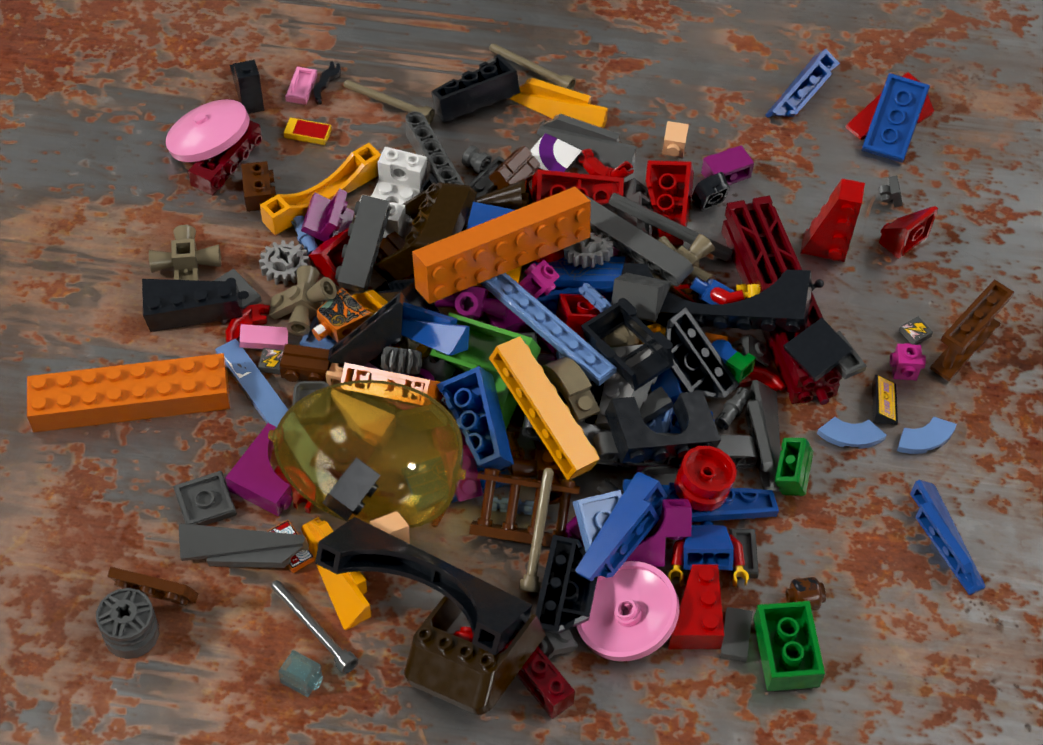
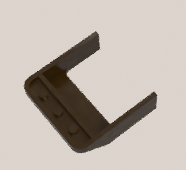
M433 183L427 190L403 203L406 214L413 220L412 230L405 238L406 243L399 251L375 263L372 268L387 281L402 280L413 274L412 251L461 232L477 192L469 185Z
M444 595L414 634L404 675L408 683L419 690L477 715L486 714L494 707L545 637V632L537 615L532 614L507 649L495 656L472 644V642L447 633V630L462 611Z

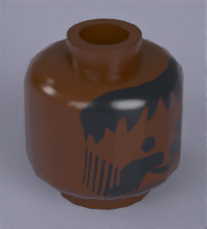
M815 577L793 579L790 583V588L785 590L787 603L810 601L812 611L819 610L822 603L826 601L824 584L822 582L819 583Z

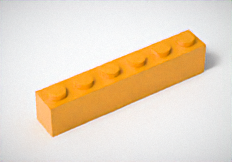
M521 336L496 346L489 357L490 361L565 478L571 480L590 471L600 460L597 451L584 435L582 427L577 424L571 415L569 407L564 404L558 395L556 387L551 384L545 375L542 366L538 364L532 355L529 346L524 343Z

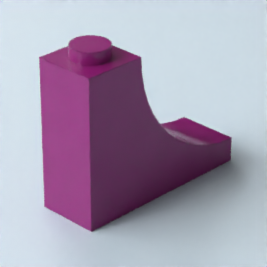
M267 423L225 479L230 492L279 516L283 510L289 508L293 497L290 485L275 473L270 464L272 451L278 442L276 426Z

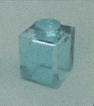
M294 650L278 671L282 684L306 697H309L313 690L316 691L323 680L321 664Z

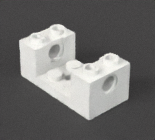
M384 147L378 160L379 180L370 197L390 202L391 211L383 237L386 238L387 235L394 231L403 237L411 219L406 214L403 203L421 193L420 188L427 179V157Z

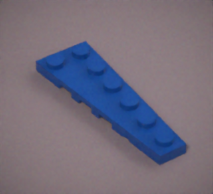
M632 479L623 480L622 487L624 492ZM669 482V485H662L668 495L666 499H679L673 482ZM731 488L727 500L720 508L713 511L692 509V522L777 517L779 509L773 490ZM662 503L655 509L659 517L662 511Z

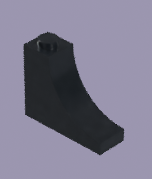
M255 59L230 65L239 101L243 104L247 113L264 111L260 75Z
M414 278L385 281L374 290L388 302L401 292L404 295L405 303L440 313L434 302L429 304L415 289Z

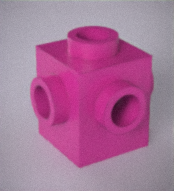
M543 260L538 265L533 263L524 271L527 276L519 285L537 299L542 293L547 296L556 287L554 282L560 276L552 266Z
M910 343L897 344L895 352L890 354L889 361L890 367H892L893 379L917 381L921 369H924L926 364V356L922 355L921 345Z

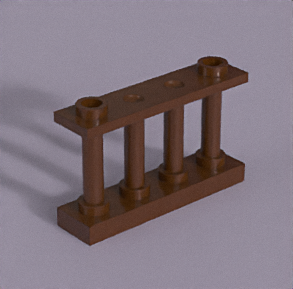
M994 279L943 334L941 342L948 347L930 366V369L947 381H950L1000 326L1001 323L995 320L994 317L1013 297L1014 291Z
M485 468V471H480L477 479L486 480L481 517L477 521L473 520L470 525L469 534L532 544L542 480L500 474V470L495 468ZM561 479L560 483L552 482L551 490L561 492L556 529L553 530V533L544 532L542 546L550 547L553 535L573 538V536L568 535L566 527L571 493L579 494L581 487L576 486L575 481ZM496 482L511 484L506 521L502 525L493 524V520L490 519ZM521 486L536 488L531 525L528 526V529L519 528L516 523Z

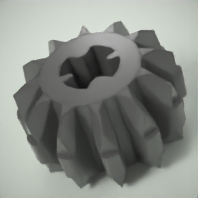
M387 346L383 349V354L381 355V368L384 371L417 375L420 373V367H422V353L417 350Z

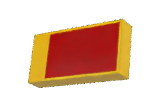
M290 117L284 130V138L326 145L332 129L329 124Z

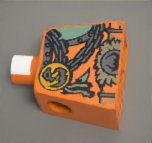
M341 288L334 299L327 300L318 308L317 318L319 325L312 329V333L318 341L329 335L338 343L370 317V313L344 288Z

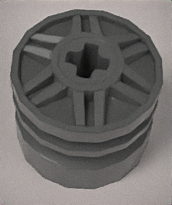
M132 588L117 589L109 593L99 603L96 610V623L108 650L115 656L125 659L138 658L148 653L156 645L159 637V623L151 601L143 592Z

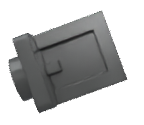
M569 629L559 634L544 631L545 637L538 645L549 660L553 655L570 653L578 647Z

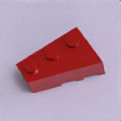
M692 564L679 608L678 621L671 635L668 649H721L724 639V624L718 564Z

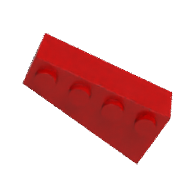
M841 179L830 195L828 202L822 206L819 215L813 219L809 229H806L804 232L801 254L845 262L862 205L864 182Z

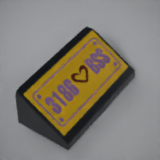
M875 375L872 382L873 423L897 425L896 383L880 375Z

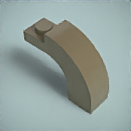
M563 357L542 365L545 375L551 384L561 392L577 423L600 413L601 410L590 391L592 385L575 361L571 358Z

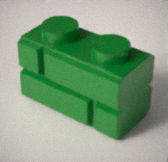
M783 438L775 483L782 495L804 496L807 492L814 451L806 438Z

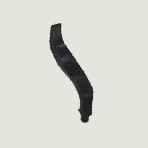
M331 61L329 68L321 74L319 83L315 84L313 93L318 105L322 104L321 92L328 87L329 81L341 75L339 63L336 64L335 68L334 62Z

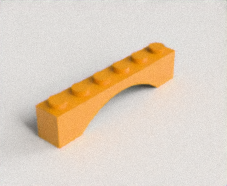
M367 143L351 152L342 165L319 184L294 194H278L260 204L262 222L275 236L293 226L292 221H294L295 217L306 216L311 197L314 193L331 200L339 188L350 193L378 176V160L381 153L370 143Z

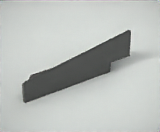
M558 114L550 121L543 120L537 130V135L541 137L547 133L580 150L591 149L594 157L607 167L615 169L625 161L630 162L632 166L635 163L637 146L620 143L619 133L581 120Z
M635 178L625 182L623 197L653 211L651 201L647 198L648 188ZM616 208L618 216L652 236V225ZM620 252V257H625L626 263L636 262Z
M753 380L750 389L752 397L750 398L751 401H748L745 417L749 434L754 438L758 453V472L763 490H773V493L780 492L779 487L775 483L781 452L777 393L760 381Z
M179 524L180 558L182 561L207 558L209 566L284 568L291 563V558L301 550L307 551L309 549V544L304 535Z

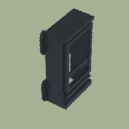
M621 298L617 303L590 319L581 327L585 341L616 366L617 372L636 391L674 366L671 351L673 344L661 332L653 333L636 316L637 309L627 299ZM625 325L644 344L625 357L620 358L602 339L620 326ZM647 347L653 352V354L631 368L626 364L628 359Z

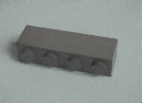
M362 195L361 201L356 202L354 215H356L355 222L350 223L348 229L350 239L348 245L344 244L342 250L343 263L342 266L337 267L335 279H337L341 288L361 293L368 291L374 270L372 267L376 263L391 211L389 201Z

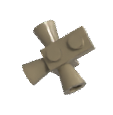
M179 225L173 230L175 240H171V252L149 250L151 273L174 267V280H199L198 264L221 267L219 244L197 250L195 243L196 229L190 225Z
M699 234L688 250L683 246L676 250L666 236L658 239L664 245L684 256L693 265L694 270L681 284H688L690 281L692 283L696 276L706 282L708 279L716 280V276L700 269L699 266L700 259L715 251L714 245L706 236ZM655 273L652 274L654 278L664 280Z
M308 265L297 268V285L274 295L270 301L269 316L274 320L292 312L287 324V330L295 335L308 334L310 332L309 319L317 316V310L323 305V301L334 299L337 294L333 281L328 277H323L317 282L320 274L315 267Z

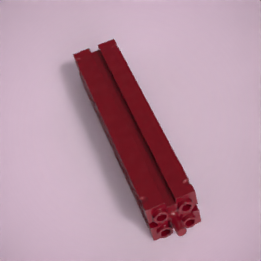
M770 195L753 198L752 203L748 204L744 200L727 203L725 210L727 220L723 221L721 231L724 239H726L727 247L733 250L731 257L742 284H759L760 293L773 285L786 270H802L776 208L772 205L773 201ZM812 292L807 328L820 318H823ZM762 330L779 375L786 386V392L789 393L791 404L808 403L813 399V396H817L820 404L825 405L829 402V398L837 395L842 375L836 367L814 382L784 350V345L801 332L790 333L779 330L768 332Z

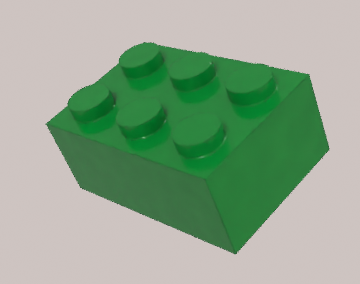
M810 601L757 605L753 621L767 691L820 687L825 676V670Z

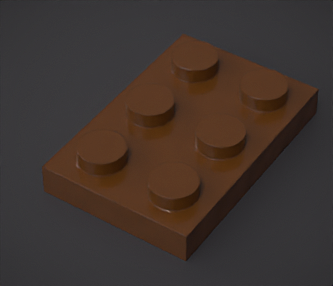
M110 567L107 576L115 581L114 585L117 587L140 590L148 597L162 600V597L165 596L164 598L179 605L186 606L187 602L196 603L199 593L187 585L119 568Z

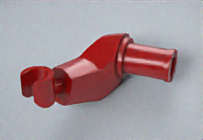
M591 149L582 150L581 152L584 155L578 157V161L584 163L583 167L589 175L625 178L634 172L632 164L628 161L623 162L615 169L605 166L594 157Z

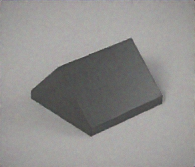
M625 273L614 279L611 305L617 303L619 299L625 298L637 309L636 316L640 320L656 323L671 282Z

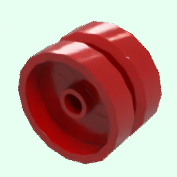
M697 446L690 449L684 455L675 478L674 487L679 499H688L692 509L699 511H713L720 508L727 500L730 489L735 482L737 474L735 463L728 454L712 446Z

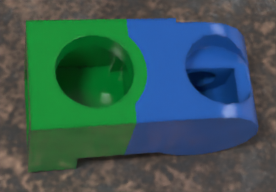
M720 339L712 343L738 383L753 371L756 357L750 353L745 356L733 349L726 340Z

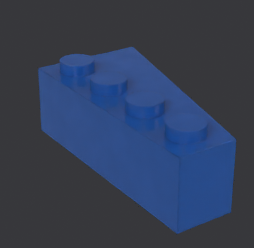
M478 366L436 384L439 391L443 393L448 408L456 418L455 422L458 428L462 430L466 438L465 441L478 466L484 469L495 468L501 470L513 465V457L493 375Z

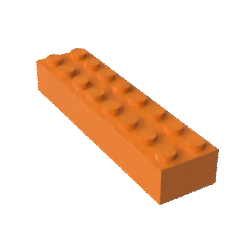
M572 187L412 251L415 289L431 304L590 238L591 200L579 189Z
M224 353L27 376V418L33 433L230 409L228 374Z

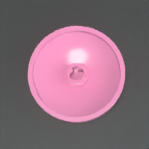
M217 100L203 104L185 114L172 126L166 137V147L173 158L182 162H197L214 157L230 148L244 135L249 126V115L243 104L235 100Z
M625 561L613 577L605 578L598 576L590 618L576 627L585 644L597 655L613 661L637 660L655 652L673 633L679 617L678 596L669 578L658 568L643 562Z

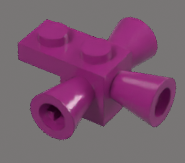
M475 285L435 302L436 307H455L457 312L463 315V317L473 320L490 314L505 321L509 309L497 298H487V288Z

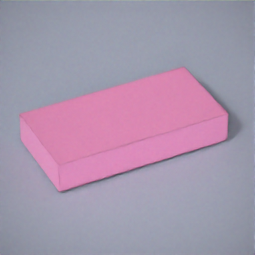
M302 67L296 68L285 96L287 102L307 105L318 76L317 70Z
M241 324L239 347L284 350L285 344H288L287 327Z

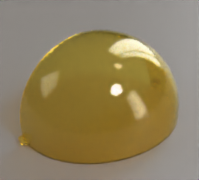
M357 380L319 389L295 403L282 417L277 428L270 430L268 434V439L272 440L278 465L290 484L313 505L341 520L346 521L323 504L327 494L339 480L328 469L332 468L344 474L355 458H358L381 475L376 482L379 486L371 498L366 496L362 500L365 506L357 516L352 514L346 522L356 517L370 524L372 520L397 511L407 522L409 529L427 524L439 517L449 507L457 491L460 479L464 480L466 470L462 469L464 457L462 435L450 412L429 395L394 382Z

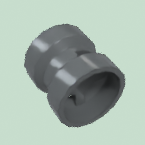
M474 145L469 146L462 156V164L469 168L472 167L478 174L492 162L491 155L485 152L481 153L479 148Z

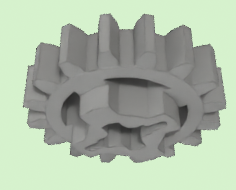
M590 233V238L564 248V259H567L568 264L574 262L575 267L582 265L583 268H593L595 264L603 265V261L609 262L610 257H613V242L609 240V237L603 238V234L595 236L594 233Z
M282 240L280 245L273 242L272 248L266 246V253H261V260H259L262 276L266 275L267 281L274 279L276 285L280 281L287 285L290 280L295 284L297 268L310 265L307 250H302L301 244L294 246V241L286 244L285 240Z

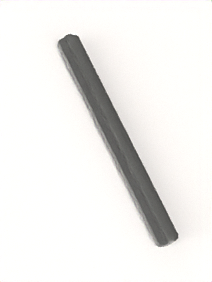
M613 193L610 197L609 205L691 245L700 234L617 193ZM708 238L715 247V251L710 254L728 261L732 256L733 250Z

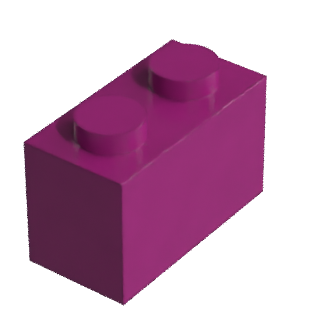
M740 145L703 158L701 173L704 178H708L719 172H724L728 185L751 178L754 162L743 146Z

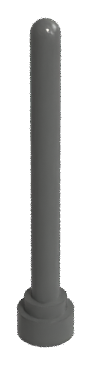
M278 580L273 581L271 584L272 589L335 657L334 661L336 662L335 666L342 674L351 672L357 666L359 659L351 651L342 650Z

